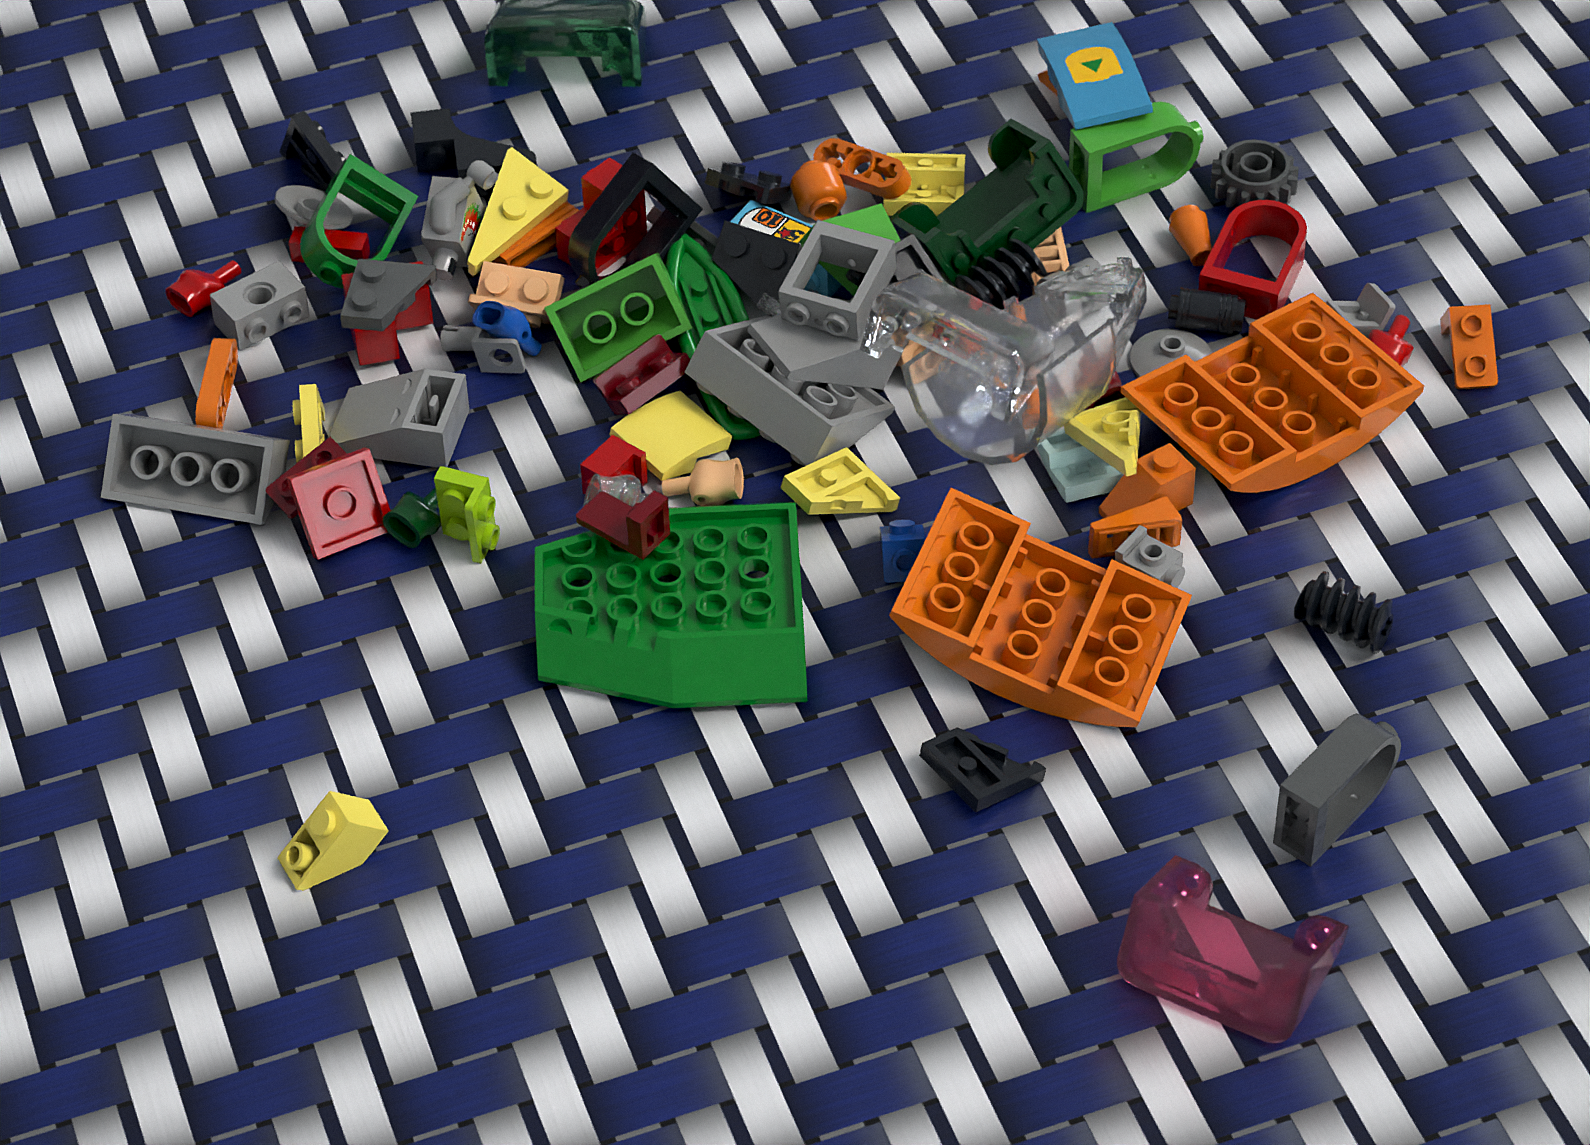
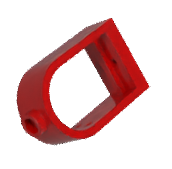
M1255 200L1236 207L1227 217L1200 272L1198 289L1238 294V299L1246 300L1244 317L1256 320L1284 307L1304 263L1307 225L1303 216L1293 207L1273 200ZM1268 235L1285 241L1292 248L1276 282L1223 269L1234 246L1242 239L1250 236Z

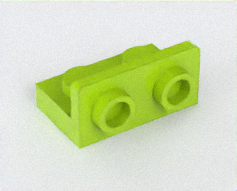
M440 466L434 477L443 535L451 536L460 541H469L472 561L482 563L488 550H494L500 535V527L496 525L494 517L496 500L495 497L491 496L489 478Z

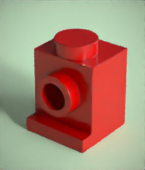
M615 435L609 437L580 464L583 494L590 500L601 491L620 499L622 496L628 495L635 484L643 487L648 482L646 452Z

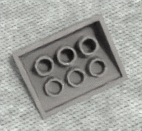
M772 314L705 331L684 372L696 381V385L700 390L707 394L715 395L728 405L727 408L733 415L748 420L759 429L762 437L781 445L791 453L790 456L795 462L803 466H807L846 447L849 448L890 416L895 409L893 404L871 388L787 379L747 332L751 323L773 317Z

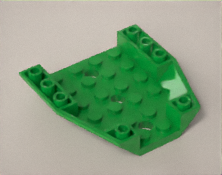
M796 502L669 507L670 535L643 560L590 530L535 547V626L539 681L670 708L807 702L805 636ZM751 571H762L766 573V575L761 578H750L746 576V574ZM664 575L678 577L677 580L669 583L658 580V578ZM585 579L590 582L581 587L570 585L574 580Z

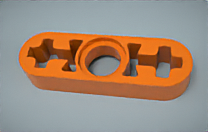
M831 138L822 142L816 148L813 155V160L833 164L839 170L844 184L886 199L900 197L911 185V175L899 159L838 138ZM839 156L842 158L843 163L837 159ZM870 162V166L865 172L857 175L854 174L855 169L859 165ZM881 174H883L887 178L885 181L882 178Z
M213 338L196 405V425L223 429L238 364L236 339Z

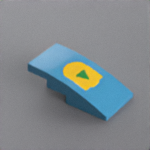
M1113 22L1037 39L1039 54L1047 64L1049 80L1057 90L1059 106L1075 130L1153 112L1152 103L1140 73Z

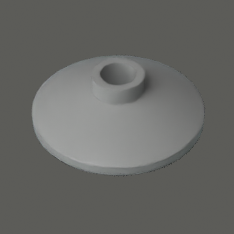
M284 186L277 190L275 203L282 212L297 221L296 224L298 226L307 227L325 192L307 186ZM335 197L324 218V229L334 230L348 227L353 218V213L348 205Z
M1160 329L1143 335L1134 343L1130 352V365L1135 375L1139 378L1186 354L1193 361H1197L1212 352L1207 343L1193 333L1179 329Z

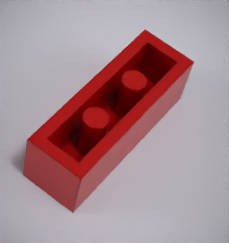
M295 226L289 240L291 261L304 262L300 250V240L306 227ZM324 229L329 243L339 253L355 260H368L370 254L368 233Z

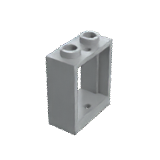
M817 220L778 291L781 319L788 320L796 325H806L827 331L835 336H845L859 340L897 269L895 241ZM819 261L866 273L851 303L804 290Z

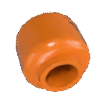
M817 160L808 161L793 174L790 181L797 209L804 217L812 218L815 221L833 218L840 212L846 202V190L839 170L831 163Z

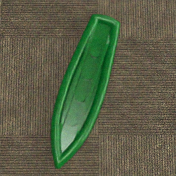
M684 233L680 240L675 242L668 250L665 268L677 290L692 326V329L675 336L681 352L687 353L691 359L705 331L750 319L730 277L712 260L713 256L702 245ZM699 389L713 419L732 435L731 440L752 439L761 436L756 426L746 419L733 415L728 410L727 404L715 395L707 394Z

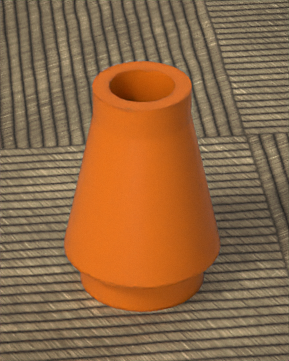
M1196 205L1182 206L1170 215L1169 231L1189 256L1192 264L1202 266L1212 250L1207 215Z

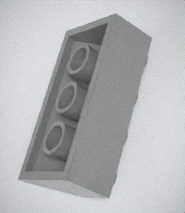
M113 414L101 498L264 525L274 504L265 490L285 473L290 440L134 414Z

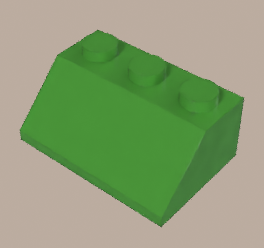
M655 253L544 307L580 382L605 371L655 334H660L667 341L692 329L677 290L659 253Z

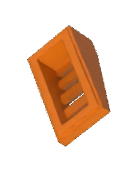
M1166 496L1092 522L1089 531L1088 554L1092 559L1115 556L1117 548L1139 525L1147 528V535L1170 547L1178 546L1181 541L1182 517Z

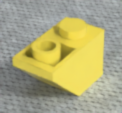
M329 791L277 858L295 888L304 891L362 865L389 830L369 800Z

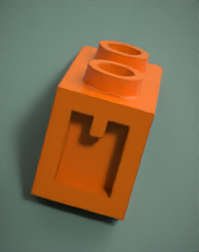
M1491 305L1449 307L1440 318L1441 334L1450 335L1455 387L1457 389L1495 387L1498 384Z

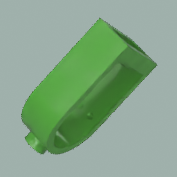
M1154 102L1152 103L1153 112L1077 130L1075 128L1071 129L1069 169L1084 192L1082 208L1086 214L1161 189L1179 180L1189 171L1199 155L1200 144L1204 139L1200 124L1197 121L1188 122L1180 111L1170 103ZM1172 133L1166 144L1156 153L1102 172L1103 155Z

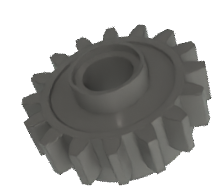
M1245 140L1232 144L1226 151L1221 150L1219 152V159H1214L1212 163L1210 186L1216 189L1215 197L1217 199L1226 198V207L1228 208L1235 204L1242 205L1255 200H1273L1288 205L1290 203V196L1297 193L1299 167L1293 166L1294 157L1288 156L1283 148L1263 140Z

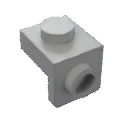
M1366 283L1357 301L1326 302L1328 306L1367 338L1372 329L1383 330L1395 310V304L1375 283Z

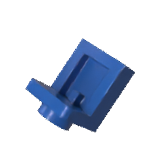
M894 520L889 523V526L880 527V545L885 582L906 581L926 540L923 524L915 525V522L912 520Z

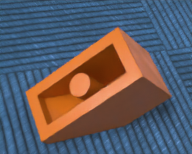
M1168 443L1138 458L1137 474L1128 477L1122 476L1099 506V514L1106 518L1166 496L1176 510L1180 511L1193 504L1196 468L1171 443Z

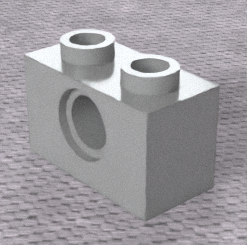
M280 260L210 294L215 325L227 338L236 339L239 351L310 317L305 286Z

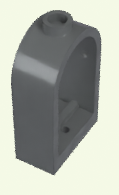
M1353 714L1345 719L1280 785L1273 844L1311 867L1374 802L1387 784L1401 751V740L1396 730L1386 722L1374 723L1361 714Z

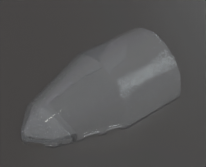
M1129 257L1117 258L1118 263L1102 265L1090 272L1089 265L1073 268L1034 286L1035 295L1019 302L1018 297L1013 296L1003 301L1005 309L988 316L986 311H980L972 315L901 366L904 381L916 412L938 440L964 458L988 465L1019 461L1106 393L1147 302L1144 271L1140 267L1134 268L1132 259Z

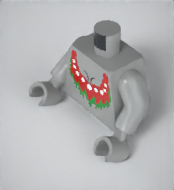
M477 160L471 163L467 170V176L464 179L461 177L432 176L421 239L432 258L431 265H436L437 279L452 280L456 266L468 268L467 261L486 211L474 185L477 184L484 190H487L495 184L499 177L498 173L484 161Z

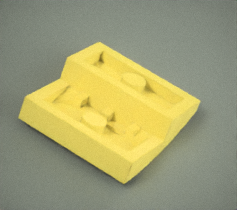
M887 153V156L899 159L903 163L912 179L909 189L903 195L894 199L884 198V209L888 216L894 215L903 206L911 202H920L927 205L937 217L964 194L965 154Z
M680 390L657 398L636 409L611 427L609 434L610 436L615 435L646 452L647 469L661 481L691 473L697 458L728 450L732 435Z

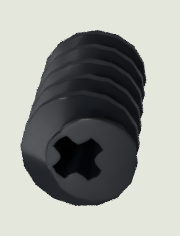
M1015 238L1008 241L1007 249L1003 247L996 249L994 259L984 257L981 260V268L971 266L967 271L968 277L958 275L954 283L957 295L964 307L969 302H976L992 316L995 314L992 304L993 300H997L1002 306L1008 305L1006 291L1009 290L1014 296L1020 297L1019 282L1022 281L1029 288H1033L1035 284L1032 273L1035 272L1041 278L1048 276L1034 250L1029 245ZM981 316L978 317V322H982Z
M1323 571L1316 580L1312 579L1305 585L1294 607L1295 619L1302 620L1306 617L1308 624L1313 627L1322 624L1324 632L1329 634L1338 631L1340 639L1344 641L1354 638L1355 645L1360 648L1370 645V650L1373 654H1377L1382 650L1393 624V614H1391L1392 600L1386 599L1377 608L1375 607L1377 593L1370 592L1361 601L1359 600L1361 586L1354 585L1348 594L1343 593L1345 579L1338 578L1333 586L1329 587L1327 586L1329 572Z

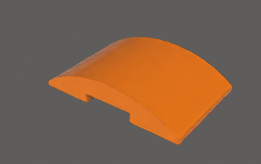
M1313 292L1251 322L1248 336L1197 361H1193L1186 354L1121 386V393L1203 467L1230 491L1241 493H1258L1279 489L1303 481L1328 469L1375 438L1393 423L1424 390V385Z
M950 488L890 612V618L917 645L936 660L962 677L1000 697L1039 712L1072 721L1113 727H1137L1192 595L1111 559L1107 569L1028 535L1027 531L1030 527V522Z

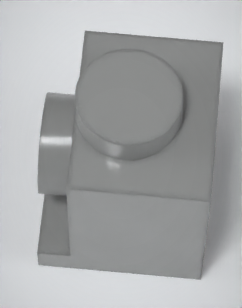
M1141 525L1115 551V561L1178 588L1184 578L1185 568L1182 567L1183 553L1147 535V528Z

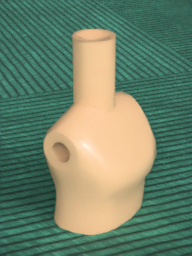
M739 458L725 461L702 459L695 464L690 476L662 480L664 496L690 493L692 501L700 506L724 505L727 501L741 499L744 489L743 468Z

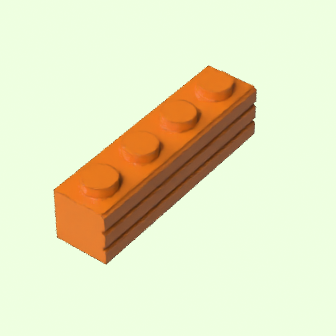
M567 201L564 202L492 262L522 268L526 267L557 246L555 227L560 225L563 220L574 215L579 209Z

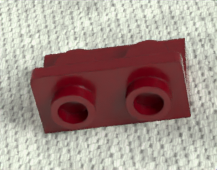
M655 334L596 376L593 382L614 414H630L686 374L684 372L691 359L687 353H673L660 334Z

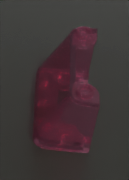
M1175 855L1134 895L1117 957V967L1120 975L1126 982L1136 988L1257 1039L1273 1044L1284 1042L1296 1031L1344 945L1349 925L1326 916L1314 915L1308 917L1299 925L1294 939L1286 937L1209 905L1213 893V882L1209 873L1200 865Z

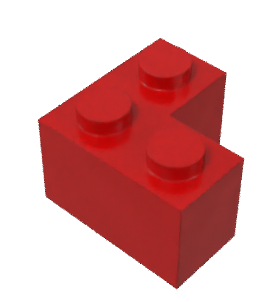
M610 157L581 177L583 208L555 227L557 257L569 265L568 246L573 230L623 166ZM644 189L639 192L599 245L595 258L597 274H600L633 250L647 234Z
M422 261L412 262L413 264H423ZM354 273L341 275L345 299ZM425 283L415 292L416 301L406 310L399 312L395 320L383 331L351 328L359 366L400 359L396 330L434 324L428 284Z

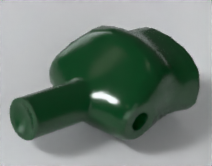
M434 488L424 498L411 491L406 492L399 499L396 506L383 517V525L386 530L403 545L410 548L418 547L424 538L435 534L442 526L440 513L436 510L439 508L436 489Z

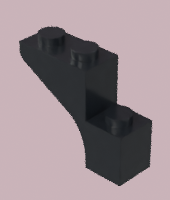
M450 108L411 112L418 173L457 168L458 177L464 179L467 176V170L471 163L481 160L490 165L499 175L507 150L511 147L537 166L536 155L533 151L463 133L452 121ZM477 184L474 186L480 197H489L495 184L487 190H484Z

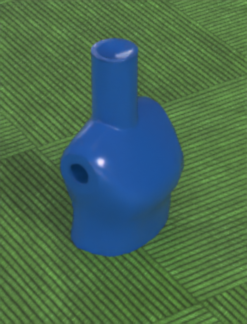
M485 301L475 310L472 316L473 324L478 328L484 329L491 338L516 339L520 349L530 356H536L541 351L542 344L531 337L530 325L526 316L519 309L502 305L496 301Z

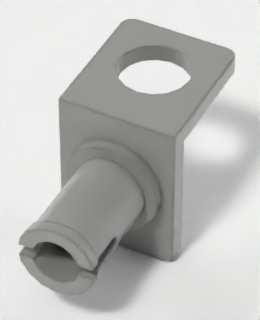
M443 326L444 330L441 331L440 337L443 351H474L481 372H525L526 364L516 339L491 338L484 329L474 326ZM497 349H503L511 354L513 361L507 363L500 362L494 358V354Z

